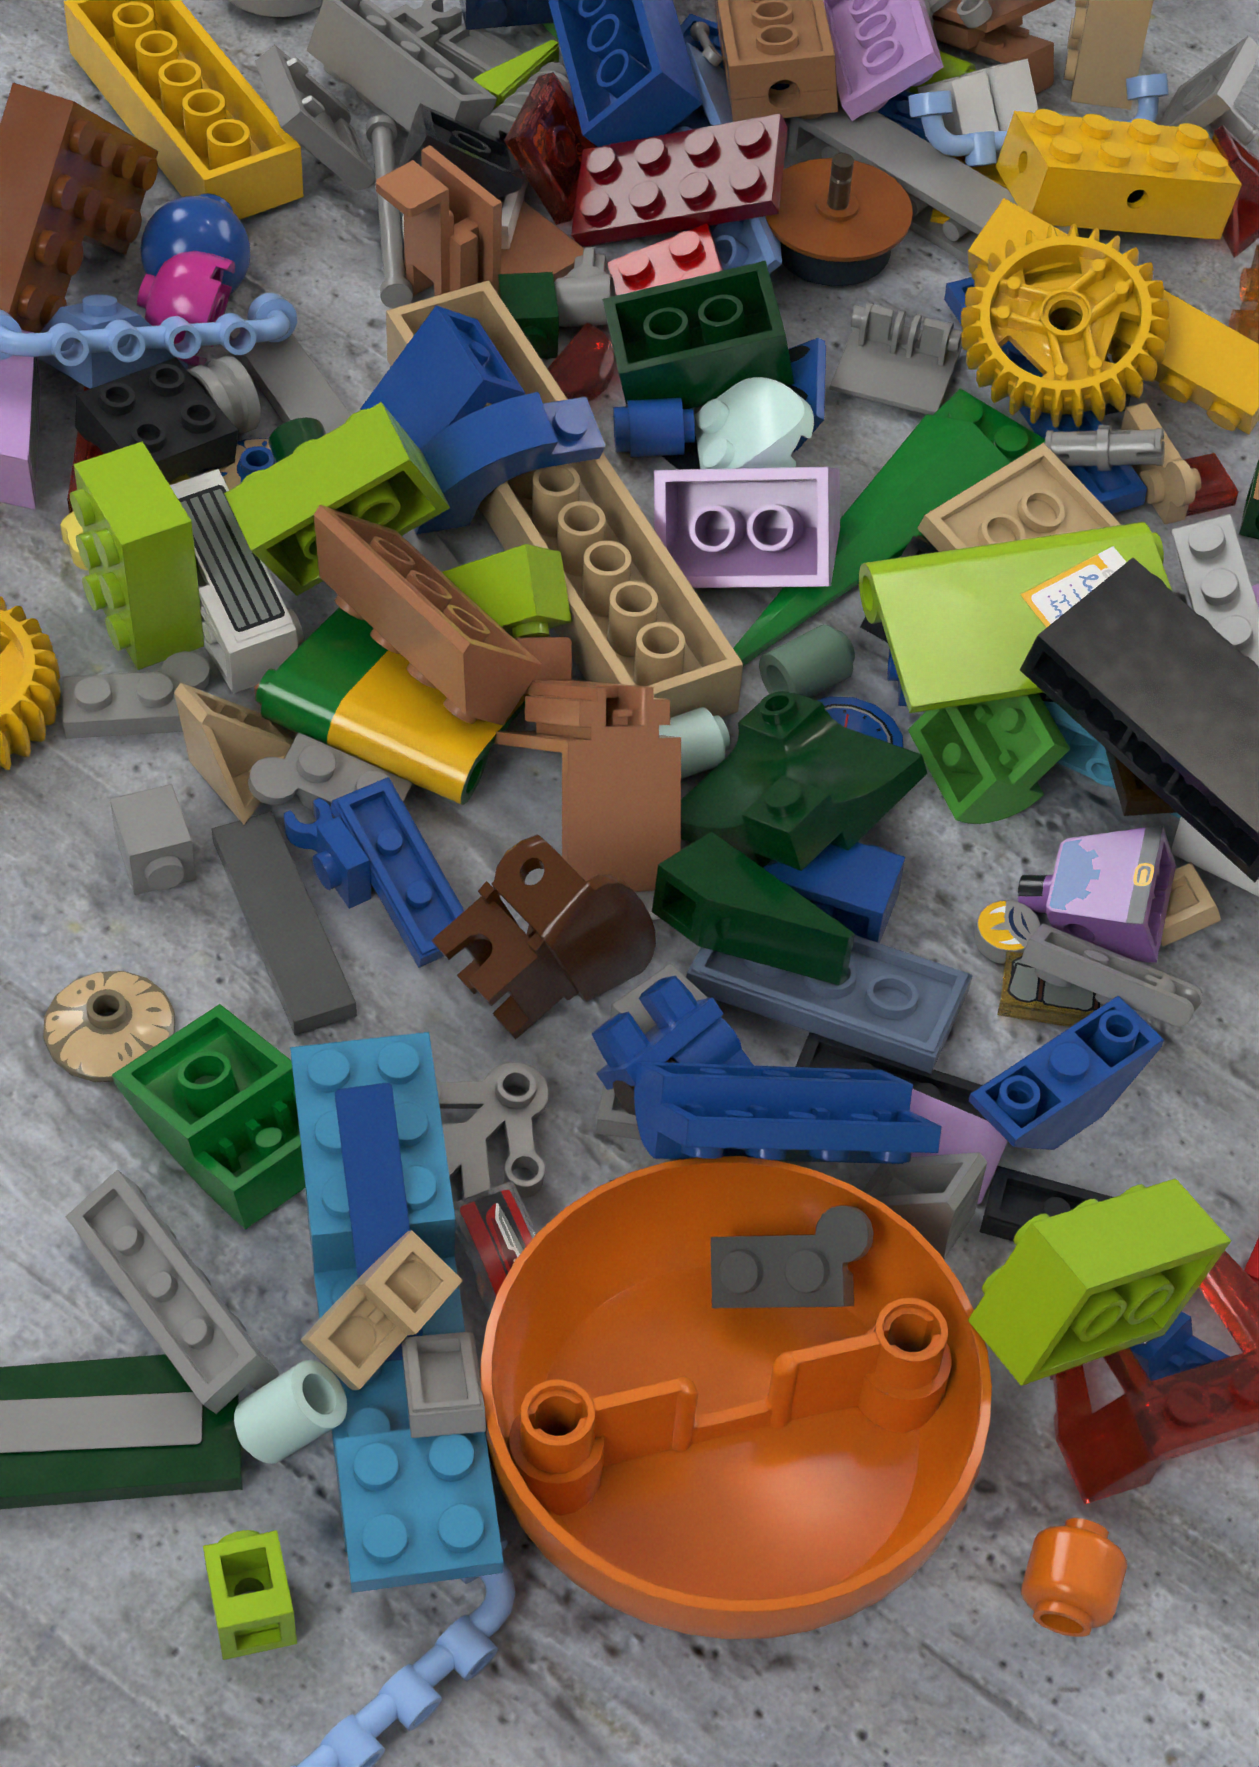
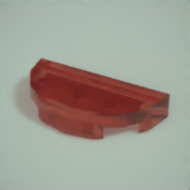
M588 322L547 368L567 399L587 397L588 401L595 399L608 388L614 375L613 345L602 331Z

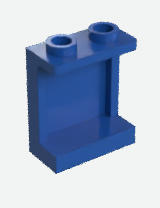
M436 305L360 410L370 409L382 402L420 449L441 430L459 419L482 409L486 403L494 404L525 394V391L478 319Z

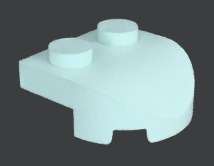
M753 377L738 382L716 399L708 401L694 415L700 469L796 467V461L791 457V454L796 448L801 435L805 438H811L813 432L814 416L811 406L789 387L773 379Z

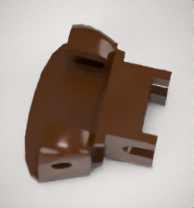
M539 835L526 838L507 850L496 867L495 878L491 883L492 886L486 881L478 890L481 897L431 940L448 960L464 948L468 951L473 961L457 976L473 994L479 992L491 1006L507 992L510 994L492 1014L515 1039L523 1034L563 997L568 1001L578 994L585 1002H588L641 974L651 962L656 947L655 928L651 916L642 900L625 881L613 875H597L585 881ZM534 869H544L543 877L537 884H525V879L529 872ZM500 895L529 924L527 934L519 927L501 900Z

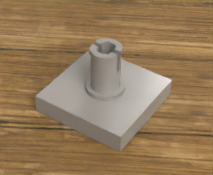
M1248 35L1177 89L1158 125L1178 127L1182 123H1190L1202 128L1209 125L1230 146L1234 153L1240 151L1241 147L1244 148L1258 133L1259 128L1255 124L1253 125L1233 104L1259 58V45Z

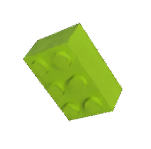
M382 402L370 409H363L352 414L343 425L318 439L302 443L294 450L293 454L267 469L249 474L243 479L241 484L224 493L250 550L296 596L323 582L319 576L314 513L319 505L394 529L401 536L450 508L422 451Z
M143 441L74 464L77 490L70 492V501L76 519L81 527H83V533L76 535V543L82 561L89 570V575L82 577V584L94 611L103 609L107 616L105 617V624L117 651L126 649L137 670L165 661L175 653L190 652L204 647L192 521Z
M1176 1178L1149 1187L1138 1184L1129 1188L1120 1196L1100 1202L1096 1199H1089L1079 1204L1073 1210L1050 1217L1045 1213L1030 1219L1018 1230L1013 1239L1016 1245L1015 1249L1005 1264L994 1271L982 1286L984 1296L968 1321L1017 1382L1023 1386L1165 1335L1228 1247L1231 1240Z

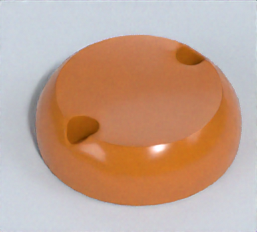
M723 1156L716 1159L696 1157L664 1162L627 1173L593 1189L579 1198L546 1224L515 1260L498 1290L487 1321L481 1355L480 1379L485 1406V1433L488 1454L503 1497L524 1532L542 1554L571 1581L610 1607L652 1625L684 1634L705 1637L764 1639L808 1632L844 1620L881 1601L909 1580L936 1552L956 1522L979 1474L990 1426L992 1382L988 1350L985 1341L968 1321L974 1309L960 1281L943 1257L914 1226L881 1201L849 1183L817 1170L778 1160L744 1156ZM841 1205L857 1207L871 1221L874 1232L872 1246L868 1253L860 1260L848 1263V1269L853 1273L854 1306L712 1308L711 1237L815 1235L816 1226L822 1214L832 1207Z

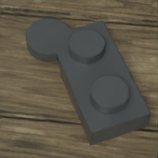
M841 1205L832 1207L822 1214L817 1223L815 1235L711 1237L712 1308L854 1306L853 1273L848 1269V1263L860 1260L868 1253L872 1246L874 1232L871 1221L857 1207Z

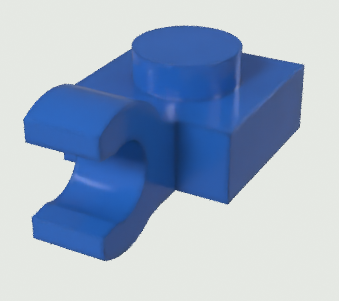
M321 798L313 800L316 822L311 824L299 822L291 810L285 812V834L289 842L296 847L312 849L317 852V854L313 855L312 861L322 885L327 890L335 888L349 909L370 900V859L341 818L338 816L333 819L329 804Z

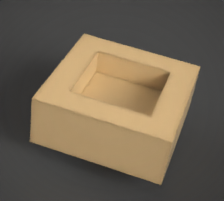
M1192 862L1175 869L1161 939L1163 947L1221 921L1217 905Z

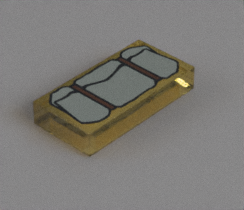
M1006 951L997 1015L1072 1027L1103 1006V1004L1096 1000V993L1072 984L1070 987L1050 984L1035 974L1036 968L1020 962L1023 953Z

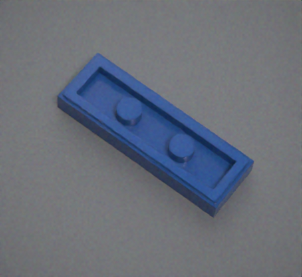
M387 777L332 800L331 812L333 816L341 818L370 859L371 884L418 968L445 957L431 940L463 913L464 909L390 778Z

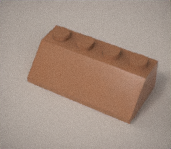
M319 505L314 513L319 576L338 594L334 600L335 603L351 616L368 622L373 627L370 636L378 644L393 653L404 656L410 662L406 669L415 679L428 687L441 691L447 697L443 704L453 715L470 724H474L477 719L503 725L543 665L396 530Z

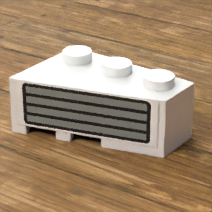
M219 469L172 484L170 487L192 521L204 647L234 694L256 686L260 683L268 669L277 670L298 648V644L304 642V635L296 613L292 609L287 610L266 565L250 550L224 494L229 489Z

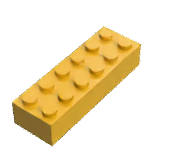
M181 0L63 1L71 55L134 136L159 151L156 158L158 167L182 197L198 196L201 194L220 196L230 204L233 212L240 220L304 197L301 146L280 127L275 114Z

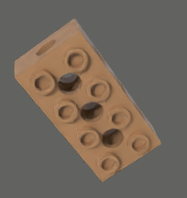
M715 0L716 23L733 122L780 113L783 118L799 117L802 119H814L825 113L838 112L835 52L823 0ZM775 84H789V88L784 90H775L771 86Z

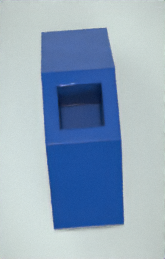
M1117 996L972 1092L969 1102L1013 1147L1055 1150L1104 1116L1161 1049L1164 1039L1123 999Z

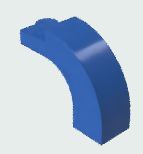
M539 392L525 394L479 409L437 433L420 450L450 508L414 529L415 534L470 526L481 501L492 490L516 476L541 468L600 459L606 445L587 397L543 403Z

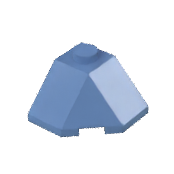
M94 294L84 297L82 303L60 307L40 333L48 332L51 327L59 323H68L77 330L104 329L114 320L128 321L134 327L152 325L141 315L119 304L115 297ZM130 334L120 338L118 348L124 347L129 342ZM74 338L66 339L62 343L60 350L66 351L70 349ZM166 348L145 350L138 360L126 363L118 360L111 352L88 353L86 359L76 366H66L59 362L55 356H40L38 358L91 389L175 358V356ZM178 359L185 369H188V364Z

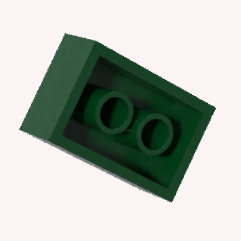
M766 260L602 299L626 406L628 400L681 398L683 409L695 408L705 405L712 399H716L738 382L753 377L773 379L786 386L794 384L786 334Z

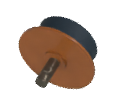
M838 153L833 158L807 160L784 169L779 214L765 216L773 234L781 243L782 264L790 272L816 284L849 286L875 277L886 267L891 256V250L905 238L910 229L913 210L907 192L893 177L874 166L855 161L849 154Z

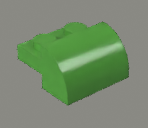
M1039 693L928 710L908 729L955 820L968 824H986L1003 820L1034 804L1044 795L1037 781L1070 750Z

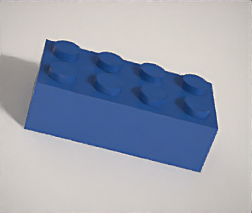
M548 0L582 134L597 147L664 135L680 121L688 118L694 110L703 104L673 0Z

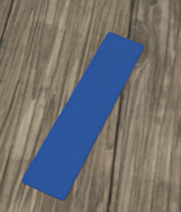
M390 1083L342 1088L335 1091L358 1278L407 1231H410L393 1088ZM421 1328L417 1334L407 1335L406 1337L423 1336V1329ZM402 1343L399 1344L385 1362L403 1360Z

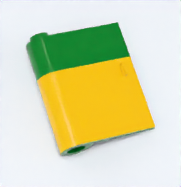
M340 607L277 670L270 668L262 677L256 692V702L262 704V718L313 738L461 805L468 802L479 784L488 759L490 747L495 743L496 732L507 729L525 707V696H530V694H523L503 725L477 719L474 724L467 723L453 715L444 706L443 703L447 697L441 691L424 685L407 671L406 667L410 662L404 656L387 650L370 636L373 627L368 622L351 616Z

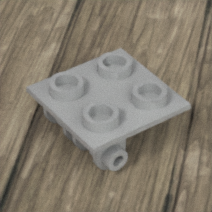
M868 302L866 307L856 305L851 319L853 330L829 390L933 415L940 408L962 349L961 332L963 331L953 329L954 323L952 322L945 323L929 318L925 319L923 329L920 330L922 315L915 314L911 327L904 326L906 311L899 310L895 323H892L894 310L876 306L871 302Z

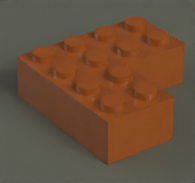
M13 83L0 123V310L7 312L19 324L21 330L40 333L58 309L67 306L65 296L71 277L78 272L83 260L82 241L125 255L127 254L130 243L137 238L141 228L142 216L140 209L145 193L151 189L157 177L158 163L156 158L159 151L75 101Z

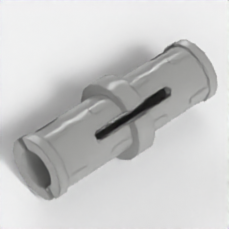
M1099 425L1097 431L1046 432L1045 445L1065 466H1097L1099 471H1111L1112 465L1156 464L1157 466H1163L1165 441H1162L1164 439L1163 428L1112 430L1111 425Z

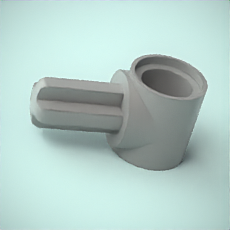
M594 247L584 248L583 255L575 258L574 269L565 278L556 279L555 291L560 328L608 325L602 299L616 296L612 274L606 273V256L604 254H596Z

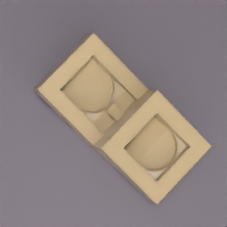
M412 1230L407 1231L352 1284L300 1341L351 1390H360L407 1335H414L419 1332L463 1280Z

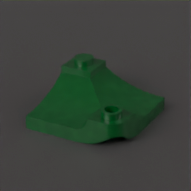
M786 691L771 693L764 697L759 704L738 722V739L728 757L681 799V839L693 843L712 831L731 846L743 852L762 868L770 861L775 860L802 871L829 844L845 850L853 847L927 775L922 754L840 725L826 711L823 702Z

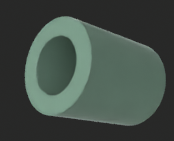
M823 624L762 655L759 661L760 675L769 694L786 691L812 698L851 677L855 651L846 634Z

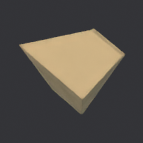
M180 682L174 695L189 761L242 824L245 825L261 803L249 790L248 778L251 767L258 760L265 757L285 759L294 741L280 725L262 718L261 713Z

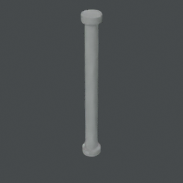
M387 115L374 116L366 124V136L373 146L375 180L396 169L393 142L397 138V124L393 118ZM377 193L384 281L380 286V298L385 306L397 308L410 304L413 299L412 284L406 279L400 211Z

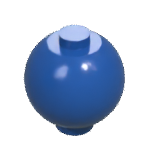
M201 194L174 199L159 208L145 226L141 239L140 253L143 269L146 274L156 276L163 263L178 253L189 251L211 253L232 260L235 263V272L231 273L224 270L222 284L232 287L231 295L241 285L249 268L250 243L247 232L240 219L233 212L230 204L220 196Z

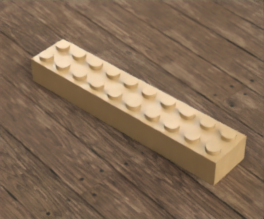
M489 280L386 310L387 361L390 366L393 365L437 305L478 319L525 391V394L539 392L543 403L568 400ZM486 403V405H485L484 407H487V406L492 405V404H491V403ZM602 453L600 459L526 472L504 482L481 501L478 507L505 551L529 544L561 552L572 622L554 627L559 637L571 639L572 658L586 681L654 687V698L670 699V718L700 707H705L712 716L719 715L721 718L738 712L743 670L742 661L604 453Z

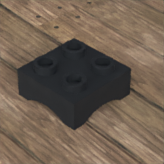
M176 357L76 394L75 428L85 440L96 445L104 454L143 441L168 483L196 470L220 469L235 463L238 429Z

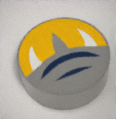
M1012 900L995 901L986 905L980 911L976 922L974 941L978 950L986 958L1000 964H1012L1013 960L1023 956L1027 942L1040 927V922L1036 914L1022 903Z

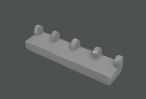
M116 1170L65 1216L205 1407L217 1414L247 1385L258 1390L278 1377L279 1372L276 1367L260 1352L246 1333V1328L239 1318L229 1311L211 1287V1282L204 1272L192 1262L176 1241V1235L151 1208L139 1186L119 1170Z

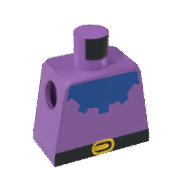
M1163 826L1067 838L1059 846L1053 875L1021 876L1018 886V902L1029 907L1034 913H1046L1053 928L1129 959L1157 963L1176 868Z

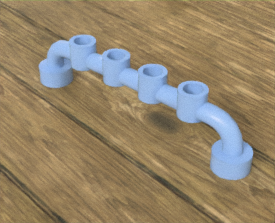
M1167 73L1142 75L1126 79L1127 100H1138V111L1133 119L1140 118L1155 122L1158 115L1159 97L1169 95ZM951 91L926 92L908 96L910 118H921L925 136L933 148L944 155L965 156V164L969 167L997 163L996 153H1000L1007 131H984L953 135L945 128L942 115L953 113ZM1133 119L1124 120V122H1131Z
M265 293L258 296L251 303L248 310V320H244L234 313H226L221 315L216 322L190 324L182 317L172 316L165 319L159 326L134 327L128 321L114 320L104 329L77 330L68 323H59L51 327L48 332L22 333L19 324L7 312L0 310V360L7 359L13 355L24 357L55 356L59 362L66 366H76L86 359L88 353L111 352L118 360L129 363L138 360L145 350L164 348L177 358L187 359L194 356L201 346L222 345L234 355H244L252 350L255 343L267 341L281 342L287 339L296 328L297 313L293 305L282 296L275 293ZM240 327L239 335L234 340L229 341L230 333ZM181 331H186L184 339L180 343L174 344L175 336ZM130 334L129 342L124 347L118 348L120 338ZM74 338L70 349L66 351L60 350L62 343L66 339Z
M500 1533L501 1547L503 1553L508 1544V1541ZM505 1561L503 1573L461 1578L465 1584L474 1581L478 1577L481 1578L486 1589L482 1604L469 1616L464 1615L451 1624L428 1652L413 1665L408 1664L396 1672L384 1684L373 1700L357 1714H351L341 1720L324 1737L318 1748L297 1766L291 1767H373L385 1751V1748L376 1737L397 1719L408 1731L421 1725L437 1709L442 1701V1697L433 1687L453 1669L465 1681L472 1679L482 1671L498 1652V1647L489 1638L499 1630L511 1614L516 1595L513 1574Z

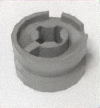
M227 354L209 361L207 367L198 365L187 370L238 429V435L257 429L261 415L258 394L247 370L235 357Z

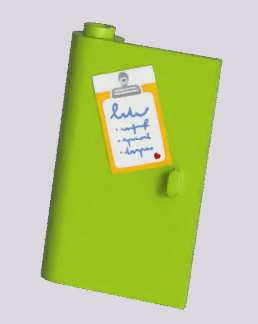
M1145 522L862 563L859 570V590L864 614L871 624L882 622L909 713L1044 693L1020 671L1037 635L1131 558H1135L1150 573L1158 576L1166 587L1172 591L1163 566L1164 550L1161 538L1158 533H1151L1150 528Z

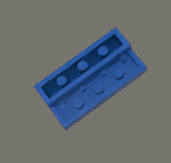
M637 1061L636 1086H634L636 1121L642 1143L654 1159H689L696 1157L716 1159L723 1156H744L790 1162L903 1164L911 1161L912 1153H938L942 1126L910 1111L913 1084L883 1070Z

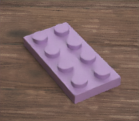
M823 0L835 52L837 89L841 105L851 121L865 113L878 111L889 99L911 86H919L925 83L936 71L944 67L924 0Z

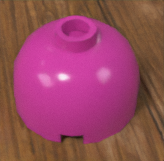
M189 251L178 253L163 263L156 276L148 273L144 276L137 297V306L146 309L145 320L152 326H159L165 319L172 316L182 317L190 324L216 322L221 315L225 314L232 289L231 286L222 284L223 272L225 270L234 273L235 263L227 258L206 252ZM181 331L175 336L174 344H178L184 339L186 331ZM199 351L191 358L180 359L194 367L198 365L204 366L207 361L206 358L197 356Z

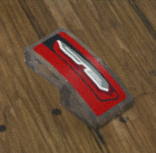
M513 1180L453 1203L455 1232L476 1274L475 1288L489 1316L498 1290L512 1265L537 1234Z

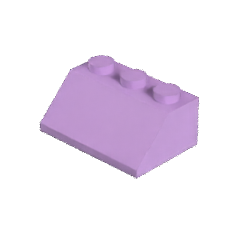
M833 467L654 470V530L693 588L831 586L840 531V469Z

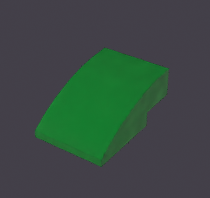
M221 1004L215 1006L112 1074L117 1088L155 1137L195 1182L245 1230L305 1188L291 1060Z

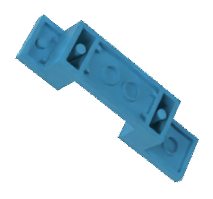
M429 1032L290 1047L319 1319L358 1279L335 1102V1091L338 1089L379 1083H390L392 1085L410 1231L412 1230L457 1274L455 1261V1212ZM459 1286L422 1327L423 1336L465 1332ZM403 1360L384 1362L360 1390H351L338 1378L346 1395L347 1413L344 1421L332 1429V1439L351 1593L503 1573L504 1561L486 1433L475 1432L411 1438Z

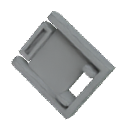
M274 44L255 60L280 127L353 189L358 191L369 188L375 182V173L367 161L355 129L349 124L351 122V115L348 108L310 76L307 66L296 56L291 59Z

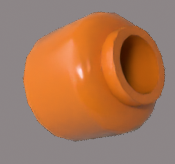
M1070 1518L1066 1520L1064 1526H1052L1040 1531L1036 1535L1022 1582L1021 1595L1026 1604L1034 1610V1620L1042 1627L1062 1635L1085 1637L1090 1635L1092 1628L1107 1625L1113 1619L1127 1569V1560L1122 1550L1108 1539L1109 1532L1100 1524L1087 1519Z

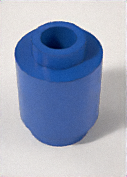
M681 398L628 400L627 406L613 407L616 453L629 452L630 458L684 455V443H695L693 409H683Z

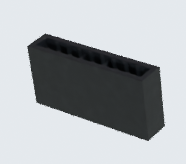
M1131 558L1037 635L1020 671L1255 883L1259 879V667L1251 658L1242 654L1217 632L1207 619L1198 615L1167 588L1158 576L1150 573L1135 558Z

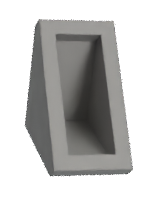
M980 1152L911 1157L910 1162L903 1164L881 1163L862 1191L887 1205L914 1226L945 1260L975 1214L987 1161Z

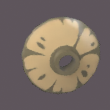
M126 971L96 972L74 980L54 997L44 1015L43 1038L53 1061L70 1075L92 1082H114L113 1073L175 1033V1012L166 993L148 978ZM115 1012L111 1016H100L103 1013Z

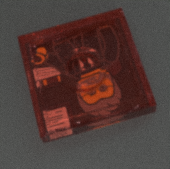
M552 72L538 76L504 141L554 223L558 225L572 221L574 216L582 150L597 146L583 136L576 108L559 79Z

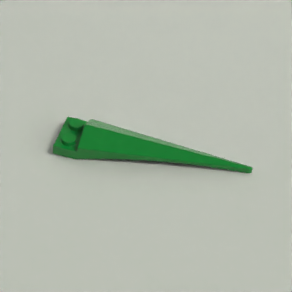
M960 388L933 415H925L840 518V531L831 586L783 587L733 649L742 661L743 667L814 614L859 584V570L862 563L901 557L913 536L917 537L919 535L927 540L917 529L925 514L1042 443H1045V439Z

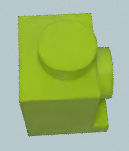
M241 1530L224 1536L218 1543L204 1545V1559L222 1659L227 1660L297 1644L294 1610L278 1531L260 1534L254 1530ZM250 1590L256 1591V1592H252V1593L242 1594V1593H244V1592H246V1591H250Z

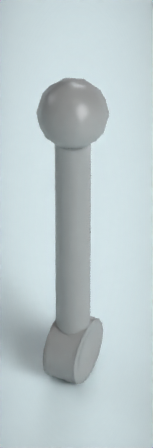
M702 21L696 22L690 29V35L695 41L700 42L704 57L717 67L722 62L723 57L715 50L708 37L710 33L709 26Z

